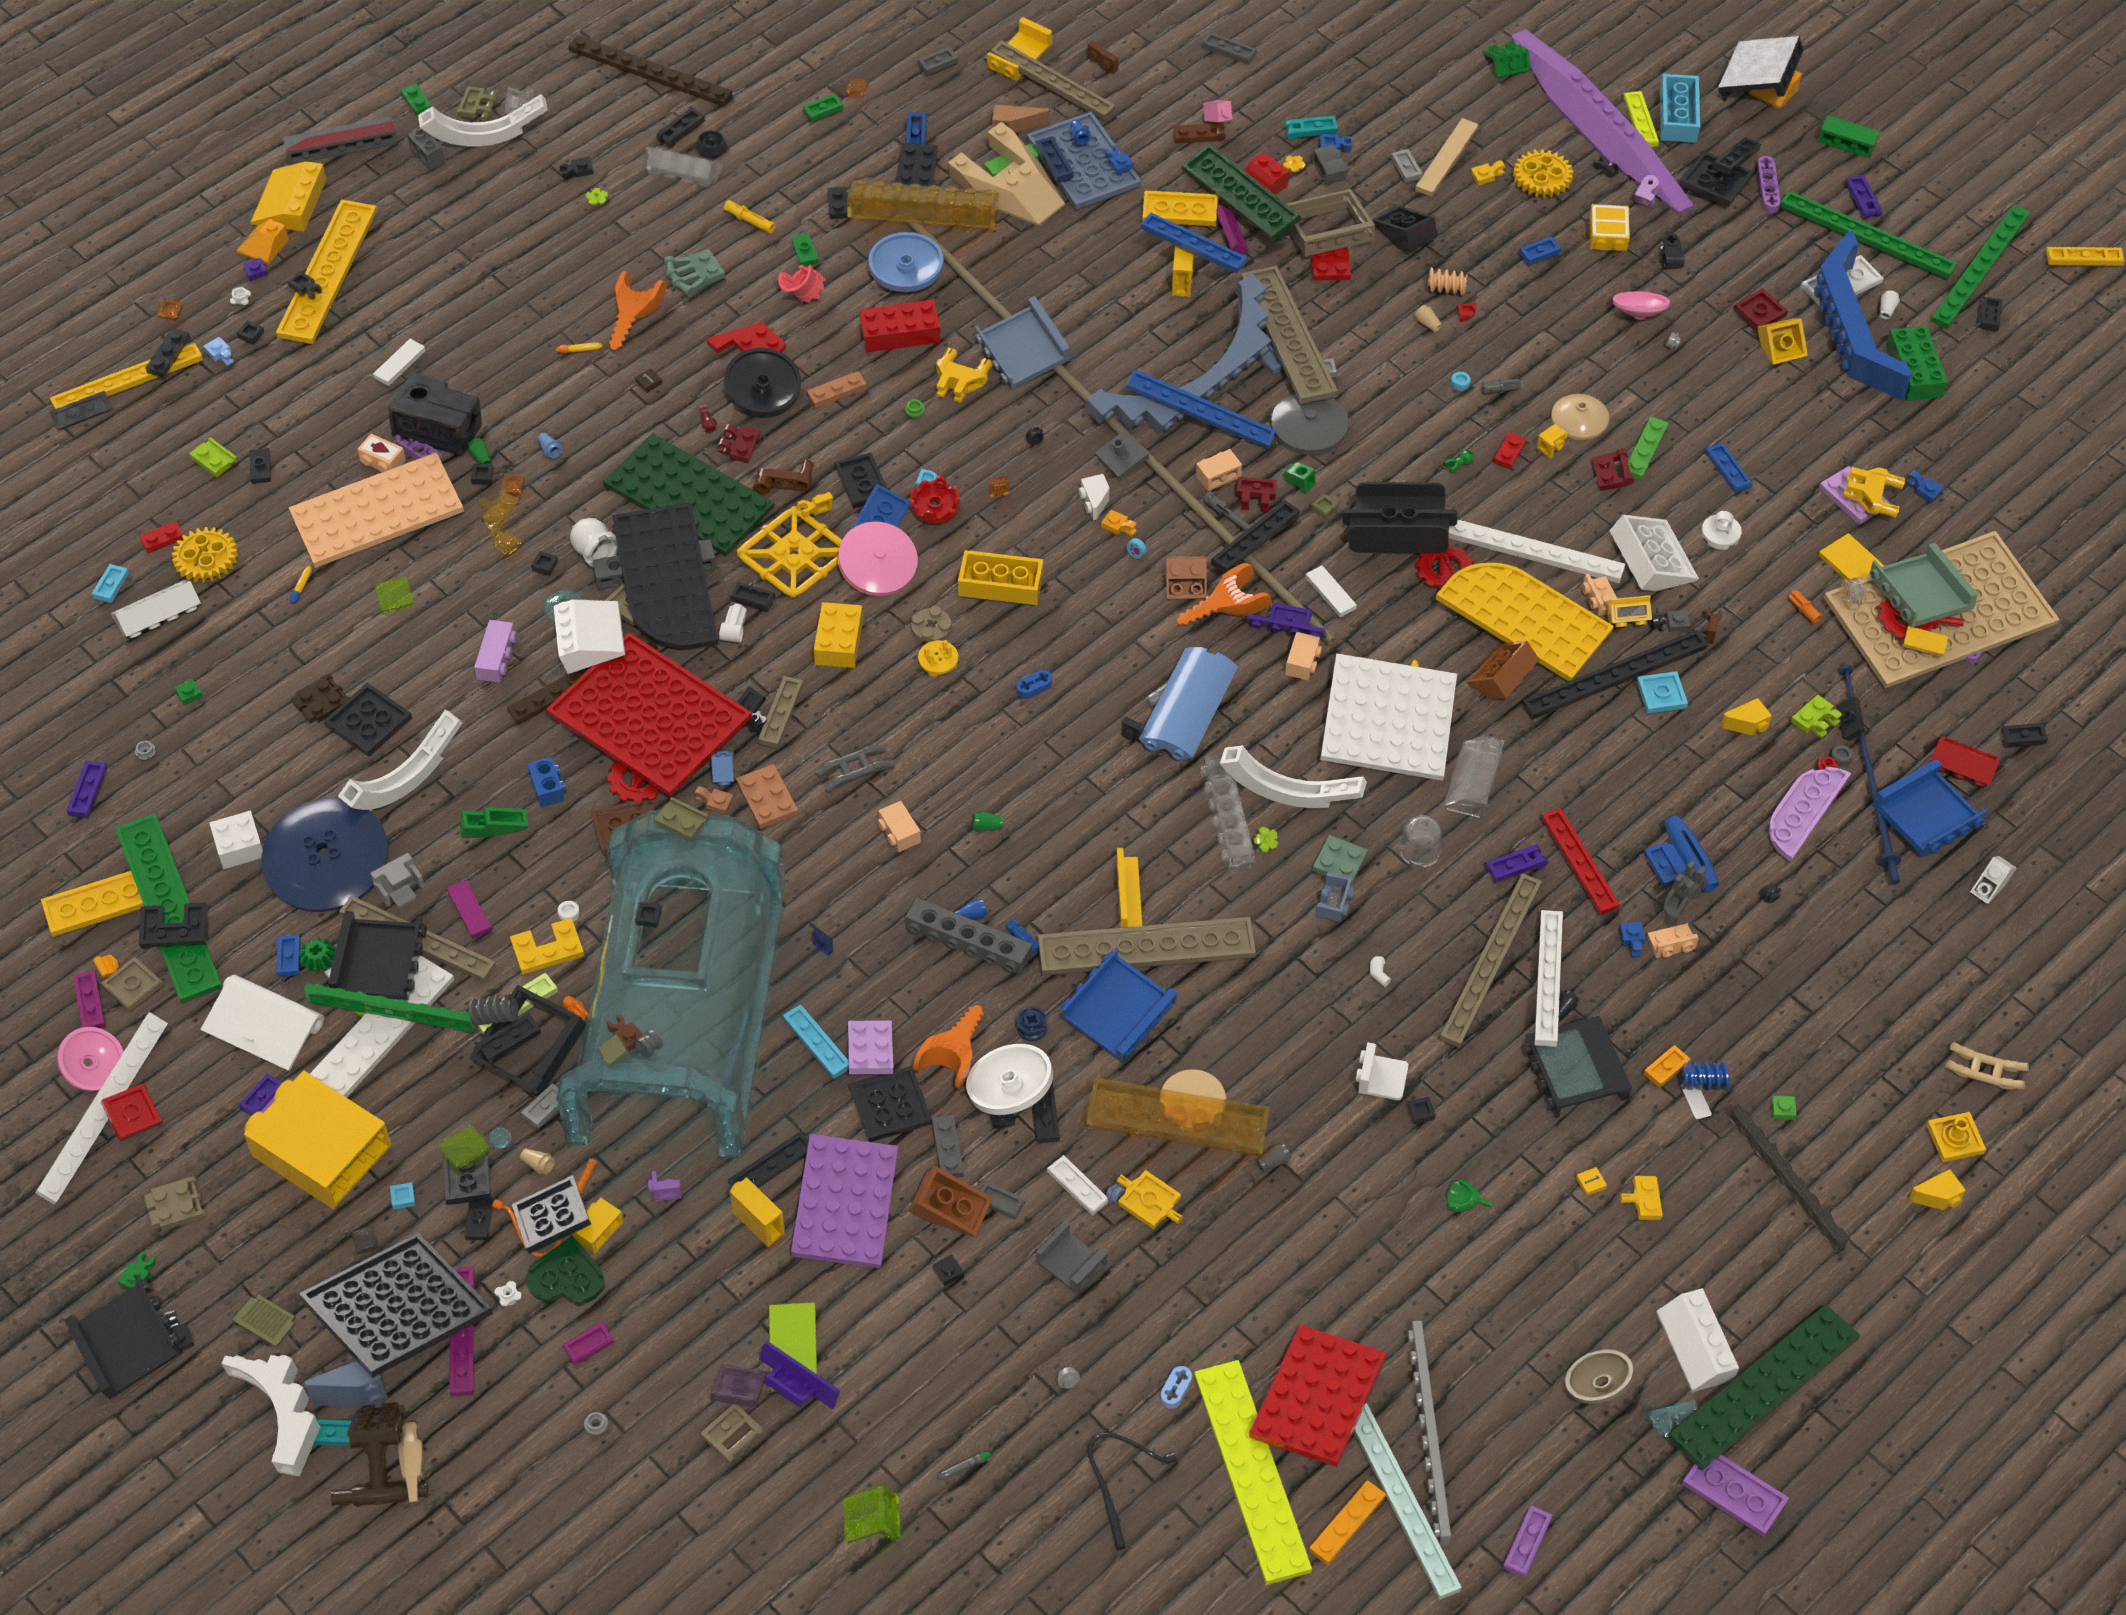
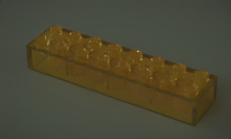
M856 180L852 182L848 194L847 217L995 228L999 208V192H994L993 190L978 191L973 188H939L936 185L926 187L919 184L903 185L898 182L887 184L882 181L866 182L865 180Z
M1095 1078L1087 1115V1127L1262 1156L1270 1107Z

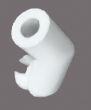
M1375 956L1370 961V975L1386 987L1391 982V978L1383 972L1385 959L1381 956Z

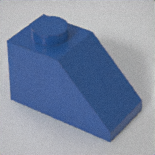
M908 112L906 143L925 144L928 113Z

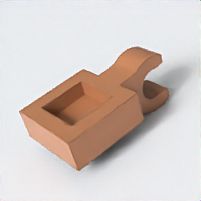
M698 786L695 791L697 795L696 801L706 803V809L723 815L727 814L734 799L733 794L718 789H713L712 793H710L706 788Z

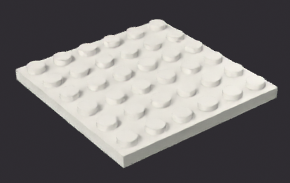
M1336 653L1320 760L1443 781L1457 674Z

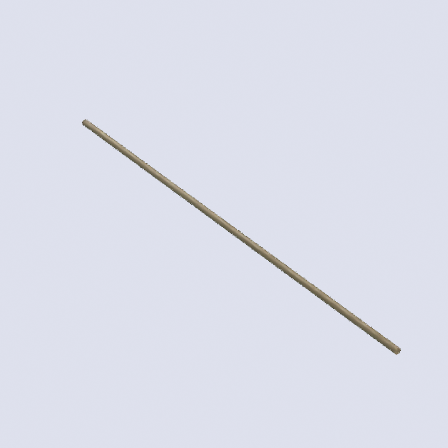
M913 216L908 218L907 224L916 233L925 235L935 241L942 250L943 260L1003 320L1012 316ZM1062 365L1053 368L1085 402L1092 396ZM1114 417L1109 421L1105 420L1117 434L1126 430ZM1149 453L1150 457L1145 462L1227 545L1233 542L1235 538ZM1252 555L1243 560L1245 563L1251 564L1254 572L1287 605L1304 608ZM1313 616L1311 617L1309 626L1325 629ZM1325 629L1327 636L1321 639L1330 646L1335 642V638Z

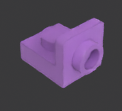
M652 1171V1179L648 1180L649 1193H654L655 1201L682 1199L679 1179H666L658 1182L656 1171Z

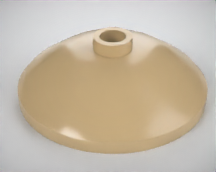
M1571 394L1559 399L1555 403L1551 413V420L1553 425L1556 424L1561 429H1564L1569 438L1588 440L1598 437L1606 430L1609 423V412L1601 401L1592 396Z

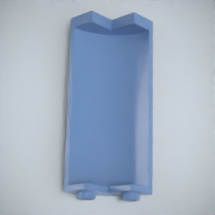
M1188 647L1184 649L1139 737V740L1147 749L1154 752L1166 748L1178 761L1193 758L1238 668L1232 660L1218 652L1216 655L1209 653L1206 648Z

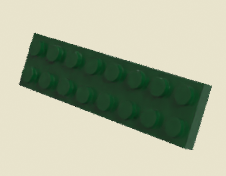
M1208 144L1182 165L1185 172L1210 192L1217 195L1220 200L1273 242L1301 220L1299 213L1211 144Z

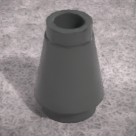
M1283 1142L1279 1145L1276 1143L1257 1159V1163L1261 1170L1265 1171L1288 1163L1291 1154Z

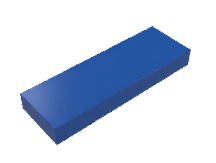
M1724 443L1706 448L1705 454L1734 493L1752 487V481Z

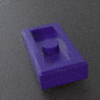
M267 1073L238 1105L239 1108L250 1116L261 1111L275 1096L282 1082Z

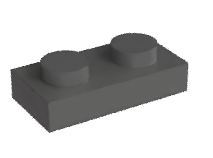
M950 47L918 59V65L926 75L958 63V57Z

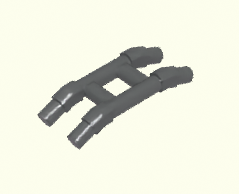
M869 745L846 756L828 761L816 773L821 778L828 772L830 773L838 767L841 768L843 774L832 779L833 781L824 786L827 792L830 793L837 787L839 788L847 782L866 774L893 768L894 761L877 760L870 764L867 757L885 753L886 747L885 745ZM859 760L862 768L851 771L847 763Z

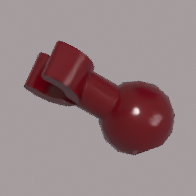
M707 405L699 406L700 416L703 419L702 428L706 432H713L717 428L716 420L710 417Z

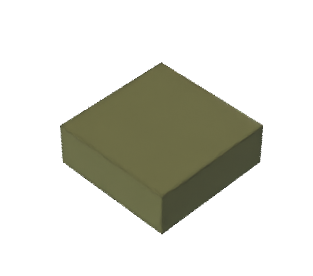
M1323 494L1311 504V509L1326 519L1338 509L1339 504Z
M617 1034L598 1048L611 1067L630 1054Z

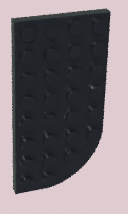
M691 502L612 515L629 610L636 626L653 641L672 648L690 649L718 644Z

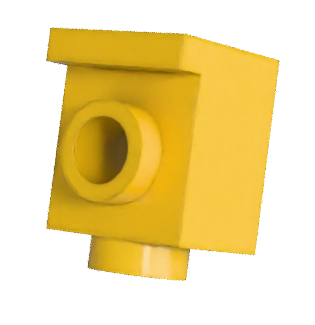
M1554 424L1539 434L1536 448L1551 459L1556 450L1559 451L1563 448L1568 435L1564 429Z

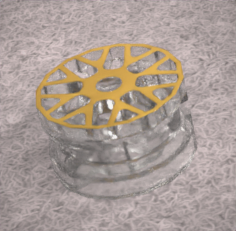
M1860 577L1852 578L1850 581L1844 579L1840 582V596L1846 607H1851L1853 604L1863 605L1866 601V589Z

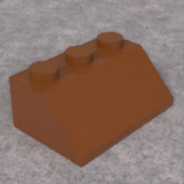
M1528 641L1500 644L1467 681V684L1492 700L1506 699L1511 696L1513 689L1523 682V678L1527 673L1535 668L1534 665L1540 659Z

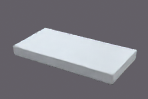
M1861 255L1855 258L1853 269L1847 271L1855 295L1883 283L1884 280ZM1814 276L1802 282L1801 288L1819 305V298H1816L1814 295V287L1817 285V276Z

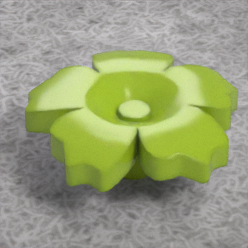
M595 188L592 190V193L587 192L585 196L590 205H602L606 202L608 192H600V188Z
M1265 827L1258 829L1259 834H1256L1253 840L1254 844H1260L1259 849H1261V852L1266 853L1269 849L1277 848L1278 842L1274 840L1278 838L1277 832L1274 829L1269 831V828Z

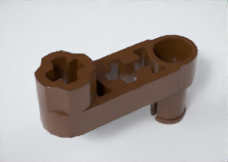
M803 460L800 472L761 468L757 471L753 488L759 494H767L771 488L807 491L810 489L814 463L810 460Z

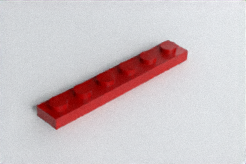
M1559 808L1542 814L1541 820L1599 915L1601 916L1619 909L1620 903L1562 809Z

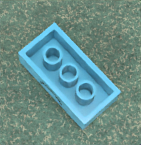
M1663 74L1660 86L1661 140L1697 143L1700 130L1699 76Z

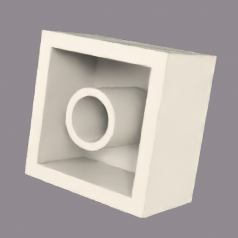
M251 811L209 822L223 869L261 859L263 849Z

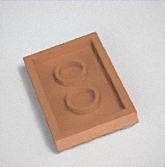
M774 764L736 778V784L760 829L798 815V809Z

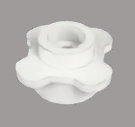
M243 287L235 288L232 291L231 304H248L251 292Z
M509 1281L507 1285L495 1289V1295L499 1296L502 1306L513 1305L521 1299V1293L517 1291L516 1283L513 1281Z

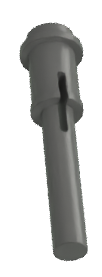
M1209 491L1203 498L1206 506H1211L1220 515L1224 514L1244 531L1251 527V525L1230 510L1228 504L1219 499L1215 492Z

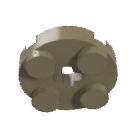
M938 606L923 609L912 616V634L922 643L923 641H944L948 638L951 631V619ZM929 624H934V625H935V628L927 627V626H928Z

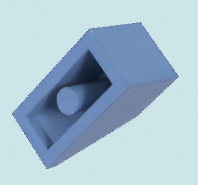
M734 750L717 751L711 758L713 782H718V785H729L730 781H734L735 778Z

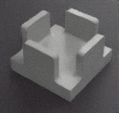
M409 853L371 872L376 895L380 902L383 901L387 907L391 906L389 898L393 900L398 908L416 900V895L410 886L417 883L420 889L425 887L422 875L413 864Z

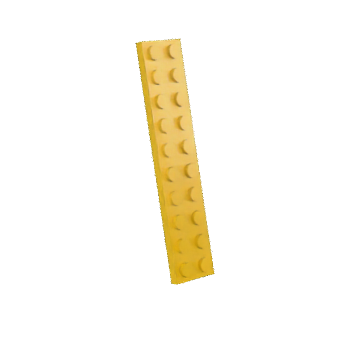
M347 200L340 201L305 274L314 279L315 284L321 286L322 293L314 291L315 299H311L306 292L303 295L296 292L276 331L277 338L309 344L314 343L377 213L376 206Z

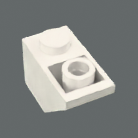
M1104 474L1081 479V487L1078 488L1080 498L1085 501L1086 512L1091 514L1093 520L1098 519L1109 502V486Z
M2000 856L1993 857L1970 892L1989 904L2004 888L2017 868Z

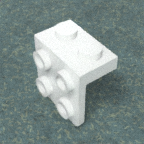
M1367 1042L1366 1051H1361L1359 1063L1363 1064V1067L1357 1070L1356 1082H1360L1358 1093L1401 1100L1408 1063L1406 1061L1375 1056L1376 1044Z

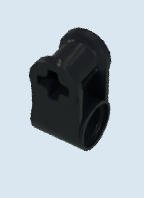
M1674 233L1665 234L1663 245L1660 248L1663 268L1684 267L1685 257L1679 236Z

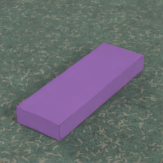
M1530 1506L1503 1569L1520 1577H1526L1553 1515Z

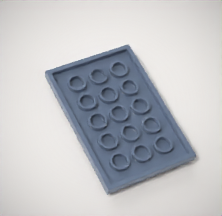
M1092 112L1027 134L1028 142L1038 152L1039 158L1049 172V168L1036 148V141L1053 136L1074 172V178L1057 183L1076 210L1141 186V180L1133 169L1118 175L1110 166L1109 159L1105 157V149L1113 152L1115 144ZM1073 121H1080L1089 130L1091 136L1087 144L1079 145L1074 142L1071 129Z

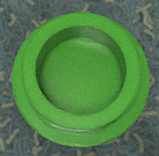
M911 400L905 407L906 414L913 418L922 416L925 411L924 405L919 400Z

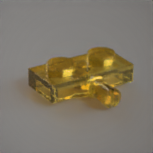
M502 491L492 502L481 497L478 505L487 508L481 517V522L499 530L520 504L519 498L505 491Z

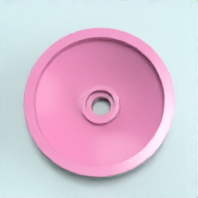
M1624 292L1613 297V304L1625 314L1634 316L1638 320H1644L1646 317H1652L1664 312L1669 308L1670 300L1665 296L1655 293Z
M96 1027L79 1028L68 1034L62 1041L57 1054L58 1067L63 1077L74 1087L85 1091H99L121 1057L123 1049L118 1040L103 1029ZM84 1061H89L91 1066H86Z

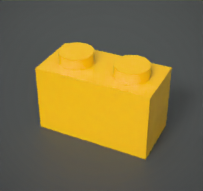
M600 1198L596 1203H592L587 1210L591 1225L572 1234L581 1246L593 1254L624 1223L622 1211L603 1198Z

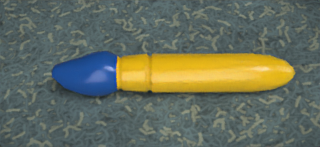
M308 566L303 571L294 591L291 593L290 603L298 601L300 593L311 575L312 567Z

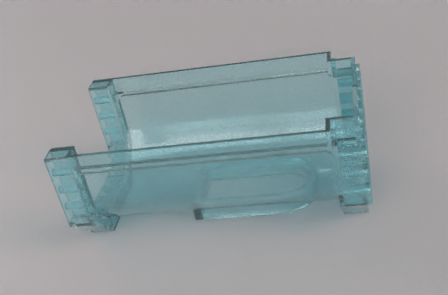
M649 810L614 829L610 835L607 856L613 891L588 1011L589 1015L586 1021L587 1026L584 1031L577 1068L561 1075L557 1094V1103L566 1143L589 1144L593 1120L587 1096L588 1092H622L690 1098L693 1101L701 1100L705 1102L707 1108L714 1112L720 1157L742 1158L783 920L782 900L786 879L782 845L737 817L709 814V820L703 824L704 827L695 839L690 842L655 825L654 819L661 810ZM658 886L710 890L712 894L698 972L636 967L643 926L635 925L636 913L639 902L648 903L650 895ZM618 1014L623 1016L625 1025L632 1022L643 1034L648 1029H652L660 1036L663 1042V1047L659 1050H654L651 1057H644L637 1048L629 1051L630 1054L613 1067L608 1065L598 1049L613 1037V1033L608 1030L607 1021H611L612 1024H618L616 1017Z

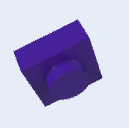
M261 258L243 263L250 281L268 275Z

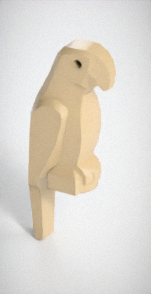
M407 1422L402 1427L403 1437L402 1442L398 1445L402 1476L407 1483L409 1502L411 1503L418 1502V1481L424 1479V1472L422 1470L424 1455L423 1443L417 1437V1423Z

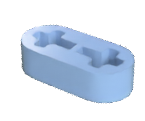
M1178 1366L1171 1372L1161 1391V1403L1164 1407L1174 1409L1182 1402L1192 1382V1373L1187 1367ZM1181 1375H1185V1379H1182L1180 1384L1178 1385V1377H1180ZM1173 1390H1175V1398H1172L1171 1401L1168 1400L1167 1395L1170 1396Z

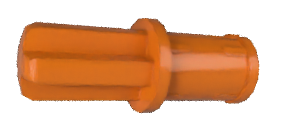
M1797 590L1791 592L1789 599L1799 609V613H1803L1813 625L1820 622L1823 615L1812 606V602L1807 601Z
M572 996L564 998L563 1007L580 1016L585 1021L589 1014L584 1009V1005L580 1001H576Z

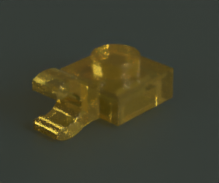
M495 522L488 526V529L491 530L489 535L494 539V546L506 556L522 545L521 540L508 529L502 532Z

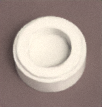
M565 901L558 907V916L561 921L572 918L574 922L580 915L579 907L573 901Z

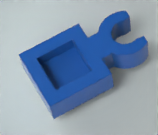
M1320 134V148L1335 145L1337 149L1344 151L1352 150L1350 136L1339 138V134Z
M1116 145L1113 146V152L1105 149V157L1109 159L1110 166L1118 175L1134 168V162L1125 152L1119 153V148Z

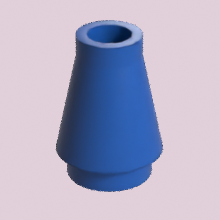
M1073 121L1071 129L1074 142L1079 145L1087 144L1091 136L1089 130L1080 121Z
M977 898L955 911L956 914L971 920L983 919V916L988 915L983 899L977 900Z

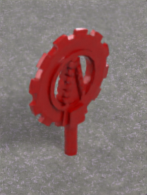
M1449 545L1446 552L1421 553L1419 555L1420 561H1416V568H1419L1417 574L1420 579L1426 581V585L1430 587L1435 586L1441 590L1456 573L1450 559L1458 563L1460 570L1471 566L1474 560L1471 555L1467 556L1465 554V550L1461 548L1456 549ZM1439 559V575L1431 568L1432 563Z
M1885 597L1886 601H1881L1879 605L1881 613H1878L1879 622L1884 623L1883 628L1888 633L1892 632L1896 638L1903 640L1908 626L1897 621V619L1903 620L1897 609L1892 606L1889 599ZM1946 617L1914 628L1931 632L1932 629L1938 628V624L1963 627L1964 619Z
M614 762L610 767V770H612L611 774H607V782L612 785L609 787L613 795L617 793L619 799L625 802L627 800L644 801L648 799L652 801L657 798L659 792H662L652 784L641 788L645 780L632 772L630 787L626 785L623 778L629 769L619 762Z

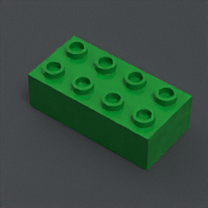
M1928 327L1890 329L1886 343L1889 355L1900 361L1905 360L1911 373L1905 396L1906 401L1943 398L1948 380Z

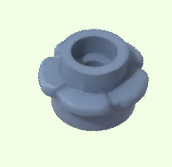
M1121 1184L1112 1185L1107 1190L1106 1196L1108 1197L1109 1204L1112 1205L1114 1203L1118 1205V1200L1125 1194L1126 1189L1122 1188Z

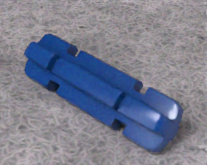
M1012 919L1006 924V929L1011 934L1014 933V937L1031 943L1032 954L1039 950V943L1032 939L1033 937L1022 926H1019L1020 924L1016 920Z

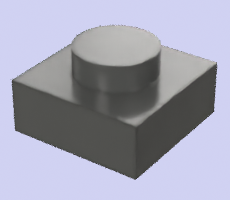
M1687 610L1667 611L1666 619L1669 632L1689 631L1690 622Z

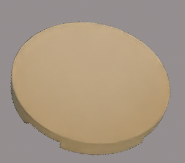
M1184 1070L1174 1074L1165 1082L1160 1093L1162 1113L1176 1128L1185 1131L1196 1132L1206 1130L1207 1127L1221 1119L1226 1107V1094L1222 1084L1213 1075L1201 1070Z

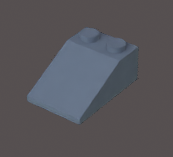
M357 1361L305 1381L314 1406H376L382 1403L383 1400L388 1399L380 1374L372 1378Z

